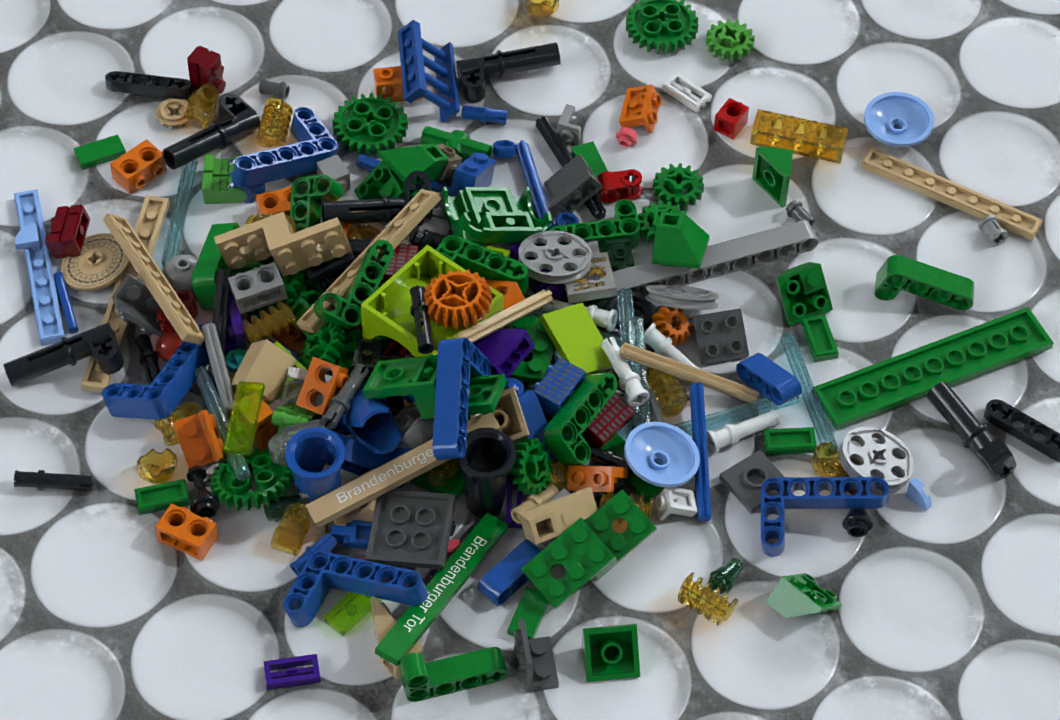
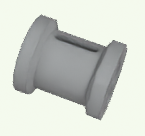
M995 215L985 217L978 224V228L986 234L988 243L992 247L1002 244L1008 238V232L1001 228Z

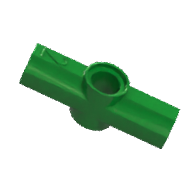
M425 126L420 139V144L434 143L435 145L444 144L451 147L457 155L464 159H468L475 152L484 153L489 158H491L492 154L491 145L472 140L468 134L461 130H454L452 133Z

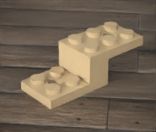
M284 211L214 237L215 243L230 271L273 256L283 277L293 275L312 266H318L325 261L339 258L352 252L349 241L337 217L294 233Z

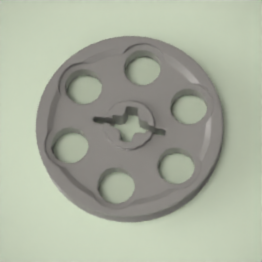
M543 231L527 237L521 243L518 261L527 266L528 276L536 281L547 284H566L574 282L587 274L591 267L592 252L589 245L582 238L564 231ZM560 242H567V243H569V244H568V245H561V244H559V243H560ZM542 243L545 246H536L535 244ZM581 254L584 257H575L574 255ZM527 257H534V258H536V259H535V260H528V259H526V258H527ZM573 268L575 271H566L565 269ZM547 269L551 272L545 273L541 272L540 270Z
M665 284L649 285L646 287L648 295L645 296V299L654 304L692 310H709L718 307L715 301L719 298V295L709 290Z
M869 426L855 428L847 433L839 447L841 465L850 477H871L870 474H875L887 481L889 492L903 488L913 474L914 459L910 450L898 437L883 429ZM872 438L879 439L883 444L875 443ZM851 441H857L862 447H856ZM892 453L901 455L903 459H897ZM850 459L859 461L861 465L853 464ZM892 471L900 473L903 478L896 477Z

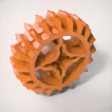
M459 268L457 272H451L448 269L446 275L439 273L438 279L431 278V283L426 285L424 293L425 304L429 306L428 315L430 320L435 321L437 326L444 324L446 330L451 326H454L457 331L459 326H464L467 329L468 324L477 325L478 320H484L485 314L489 313L492 303L491 288L485 281V278H480L478 272L471 274L469 269L465 272H461Z

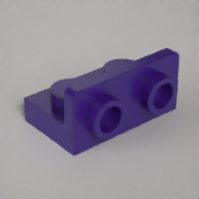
M229 295L224 355L234 349L247 350L240 312L233 295Z

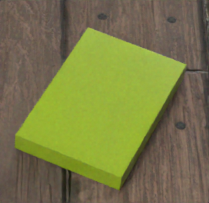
M583 303L542 314L539 320L561 358L585 370V377L590 374L606 371L608 368L613 369L608 357L600 346L604 339Z

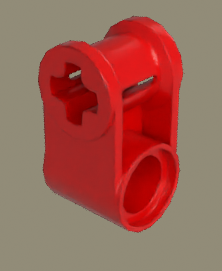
M635 169L614 172L606 171L597 176V179L603 186L598 191L599 199L602 202L612 203L620 200H637L642 195V188L640 186L642 175Z

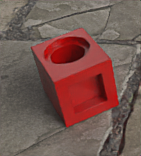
M729 98L715 115L714 131L734 140L748 122L749 107Z

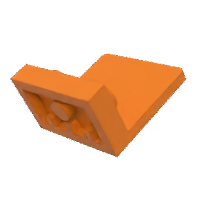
M207 409L172 422L188 470L192 466H203L224 458L222 454L226 452L224 443L221 438L217 439L214 431L217 428V424L213 414H208Z

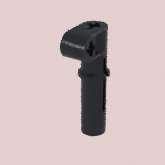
M555 42L506 52L497 50L495 54L457 60L456 69L464 99L471 103H477L486 96V78L496 76L505 78L507 74L561 64L559 48Z
M232 93L222 95L219 98V122H211L208 128L163 149L162 153L165 163L170 169L176 170L216 149H225L228 143L260 128L261 122L258 114L238 95Z
M413 171L403 182V197L388 198L386 195H381L379 199L324 201L321 204L322 223L337 217L340 224L382 222L383 225H387L411 201L413 197H410V194H413L416 190L418 193L421 189L431 191L430 179L423 171ZM414 180H416L417 184H421L418 190L416 189V185H412V182ZM433 209L422 220L432 219Z
M108 322L70 338L62 337L60 342L7 362L3 366L10 384L14 387L69 364L75 366L77 361L92 355L95 357L102 372L113 374L120 371L123 367L124 359L114 331ZM108 349L109 355L106 356L104 350Z
M940 382L928 392L927 399L962 438L963 446L973 451L996 480H1002L1010 475L1016 468V462L1006 444L998 436L993 438L989 433V427L986 424H981L946 382Z

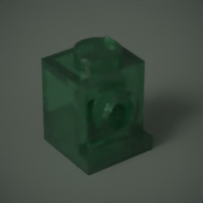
M630 238L606 241L605 252L608 254L612 272L635 265Z

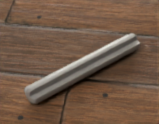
M213 323L204 324L202 326V333L205 337V345L223 411L225 413L235 412L237 404L216 326Z

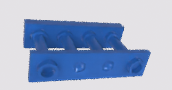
M412 20L398 31L404 100L411 104L419 97L425 98L439 107L440 120L442 123H445L460 112L453 44L449 42L441 49L435 47L421 38L420 23ZM423 50L433 55L434 61L423 55ZM424 66L435 72L436 78L426 73ZM426 83L437 89L438 95L426 89Z

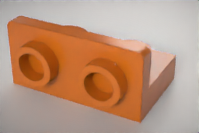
M652 84L627 89L619 120L621 127L644 125L648 133H653L662 100Z
M568 465L567 490L580 491L591 487L592 492L612 493L617 479L628 477V468Z

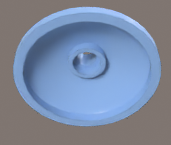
M889 92L881 94L869 102L864 113V123L868 132L878 141L894 147H910L928 138L933 129L934 116L930 107L920 98L903 92Z
M664 422L641 424L630 432L625 442L624 454L629 467L638 477L652 485L668 488L681 486L689 482L698 470L700 455L695 442L687 433L674 425Z

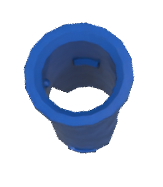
M365 378L350 402V409L346 414L342 415L337 426L341 430L352 433L372 453L385 455L398 447L402 434L396 419L392 416L386 398L365 399L362 391L368 381ZM375 415L372 420L365 424L371 416Z
M320 427L302 429L293 435L286 445L285 458L287 466L294 475L296 497L299 496V491L309 495V501L312 502L341 487L340 467L344 463L345 448L339 436L326 428ZM326 460L332 463L331 467L322 471Z

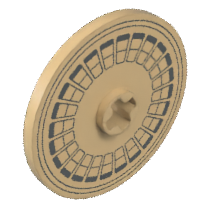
M100 233L85 238L80 256H67L63 258L61 272L66 284L71 288L84 292L97 291L110 286L120 279L127 271L130 261L111 233Z

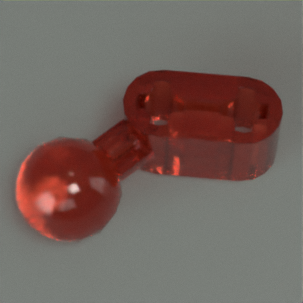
M188 289L177 291L176 294L192 318L195 319L199 311L194 293ZM159 308L156 316L163 334L157 339L156 352L160 359L168 362L183 341L162 309Z

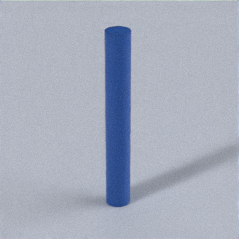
M56 272L53 276L70 333H76L79 331L63 273Z

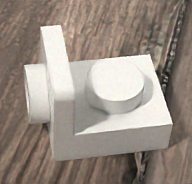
M665 487L654 502L658 520L664 521L670 513L693 517L698 512L693 490Z

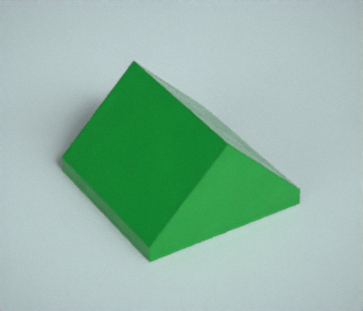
M759 146L756 148L752 179L783 208L786 206L793 150Z
M637 624L583 629L582 654L587 682L640 677Z

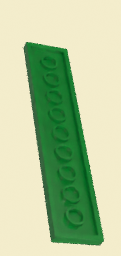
M1029 307L814 386L812 393L834 428L838 430L925 397L940 382H946L950 387L1049 350L1054 342Z

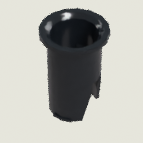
M478 428L468 432L466 454L463 458H457V462L463 470L467 508L474 516L483 518L486 513L493 516L500 514L506 495V487L509 483V470L516 460V447L512 439L503 431L494 428Z

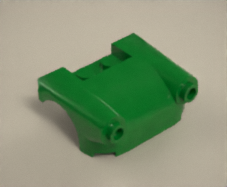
M443 187L439 195L441 198L439 205L453 235L483 246V244H521L527 237L535 233L547 231L552 222L550 212H546L540 220L534 215L531 207L529 187L525 188L521 196H513L508 187H465L464 190H459L456 196H448L447 187Z

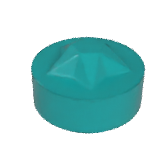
M234 349L226 355V367L230 372L236 373L247 351Z

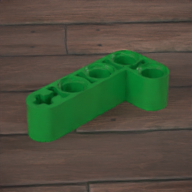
M323 174L297 178L291 187L290 226L295 233L320 224L322 202L340 199L343 193L342 185Z
M620 200L615 205L614 219L558 225L550 228L549 231H564L582 238L587 244L590 241L597 240L599 252L602 253L629 250L637 247L640 236V222L635 204L630 200ZM560 242L559 244H561V245H568L569 243H567V242Z
M237 222L213 224L192 272V287L203 311L213 310L216 272L220 269L229 270L215 243L214 237L240 228Z
M451 235L445 237L436 249V251L463 269H469L471 274L478 272L480 278L517 282L522 294L529 287L528 268L525 264L471 241Z
M378 240L370 246L362 259L345 298L331 292L322 295L314 303L313 308L316 316L329 324L333 323L344 331H350L362 322L361 304L378 289L393 256L394 250L391 243L386 240ZM378 250H380V255L382 257L379 260H377V262H375L374 260L377 258L379 254ZM365 270H370L373 273L374 280L366 276ZM355 291L363 294L364 301L356 298ZM323 301L331 304L332 311H327L323 307ZM345 313H350L354 317V323L346 320Z
M893 255L887 258L876 273L875 296L880 300H893L902 290L959 310H967L973 306L974 282L969 278L901 255Z
M606 372L586 376L546 425L543 432L544 440L562 465L586 464L589 461L591 450L581 434L615 393L618 384L613 373Z
M489 647L425 663L421 653L414 652L406 654L399 661L401 681L406 698L410 702L423 701L496 683L505 679L509 674L502 651L498 647Z

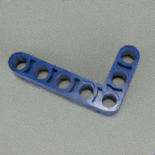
M298 107L294 111L290 128L292 135L298 143L237 157L231 178L232 183L238 187L246 188L317 171L316 162L336 155L338 144L311 109Z
M204 324L198 325L201 331ZM183 341L150 385L114 383L105 387L101 393L110 415L113 417L161 420L168 417L209 364L205 341L202 345Z
M466 337L441 340L438 345L432 444L436 460L457 459L465 456L470 377L491 375L488 358Z
M773 477L766 479L761 486V545L763 552L770 557H776L783 553L785 548V509L882 508L886 506L889 500V485L887 481L880 477ZM772 490L779 492L776 496L767 495ZM797 490L805 492L802 496H795L793 493ZM822 490H828L831 492V494L828 496H822L819 494V492H821ZM848 490H854L857 492V494L854 496H848L845 494V492ZM874 490H881L883 494L880 496H874L873 494H871V492ZM770 514L779 516L776 520L767 519ZM776 538L779 542L771 545L767 543V540Z
M319 551L308 558L284 599L283 607L294 626L305 627L313 621L331 588L370 597L374 596L375 598L410 606H417L425 602L428 597V591L420 574L416 571Z

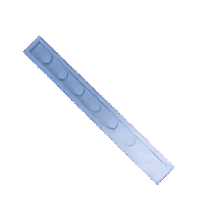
M38 190L14 193L20 230L31 223L36 222L40 246L25 248L24 254L41 346L60 342L61 338L65 337L49 249L45 242L46 232Z

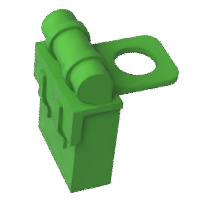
M292 403L278 406L271 420L273 425L279 426L276 442L277 451L285 453L286 447L283 444V437L285 435H295L302 429L320 426L322 415Z

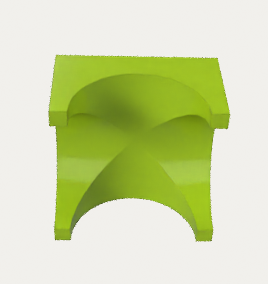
M426 245L361 304L363 339L377 340L378 335H382L399 342L415 357L438 355V345L441 340L455 339L456 335L466 330V328L459 326L456 331L454 326H451L446 330L444 324L437 326L435 321L430 320L434 351L429 354L419 353L414 317L410 312V307L412 306L410 289L416 285H421L426 289V285L431 283V278L438 279L439 273L446 275L448 269L451 272H457L458 268L461 272L466 270L429 245ZM491 286L489 287L491 288L492 303L489 313L485 314L484 320L504 310V295ZM468 324L467 329L470 328V327H472V326H474V325H473V324Z

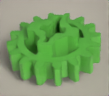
M727 19L726 23L719 20L718 26L712 24L711 30H707L705 45L708 46V52H713L714 58L721 56V61H724L726 58H729L730 62H733L734 58L741 61L742 55L748 57L749 52L753 51L755 35H752V29L746 30V23L739 25V20H736L734 23H731L730 19Z

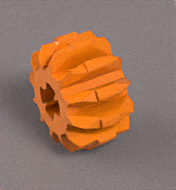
M663 306L652 316L653 323L656 324L655 328L666 338L670 337L673 342L671 344L673 346H679L691 335L689 330L692 329L693 325L687 321L691 315L685 316L683 314L684 309Z

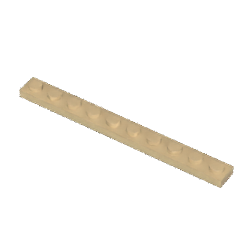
M146 195L134 231L153 257L170 202L169 198ZM131 262L124 275L116 281L112 295L127 273L142 280ZM111 295L102 324L110 323L121 350L130 324L119 318V313L115 308ZM108 349L104 350L106 356L109 355ZM93 355L88 362L81 387L84 391L101 393L105 387L110 385L113 374L102 372Z

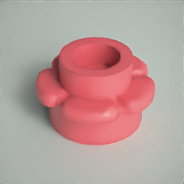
M622 127L619 133H616V138L619 139L618 143L620 145L631 147V145L637 144L638 133L635 130Z

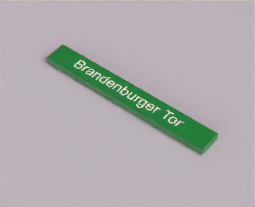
M486 513L447 560L444 570L440 569L426 586L428 597L425 602L417 606H409L376 646L375 654L398 666L400 659L410 652L508 531L509 524Z

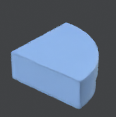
M36 222L23 227L18 232L15 238L16 250L40 246Z
M914 477L909 482L906 497L927 511L932 505L931 497L926 496L922 489L924 487L923 483Z

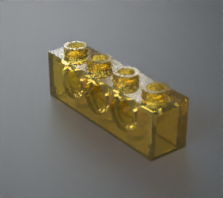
M758 109L752 127L750 145L793 150V154L841 164L849 128Z

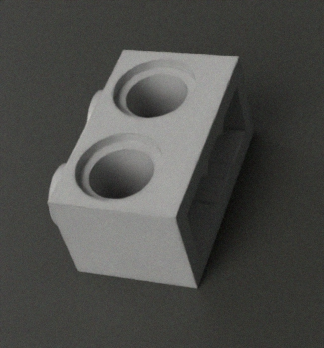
M275 262L261 265L258 268L238 273L228 278L231 292L240 314L287 299L284 283Z

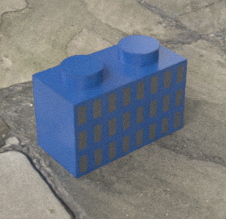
M475 152L455 168L450 194L456 196L458 191L464 190L465 187H489L492 182L496 160L489 158L484 153Z
M559 358L554 365H550L545 372L543 380L536 382L532 388L539 400L543 413L554 417L585 379L586 371L562 358Z

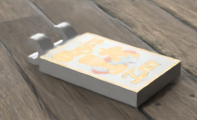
M597 240L588 242L592 257L591 267L587 274L574 282L564 284L569 304L618 296L607 252H599ZM581 254L574 255L575 257H584ZM573 268L565 269L566 271H575Z

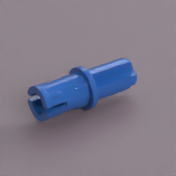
M464 105L461 118L483 121V124L485 122H493L506 125L508 110L487 108L486 105L485 108Z
M326 533L311 547L307 546L305 548L306 552L290 564L292 571L299 576L308 558L319 551L329 552L337 545L336 539L330 533Z

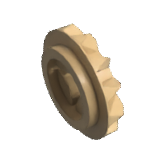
M169 98L158 105L156 117L162 126L168 125L171 129L177 125L181 128L183 123L189 124L190 118H193V107L185 99Z

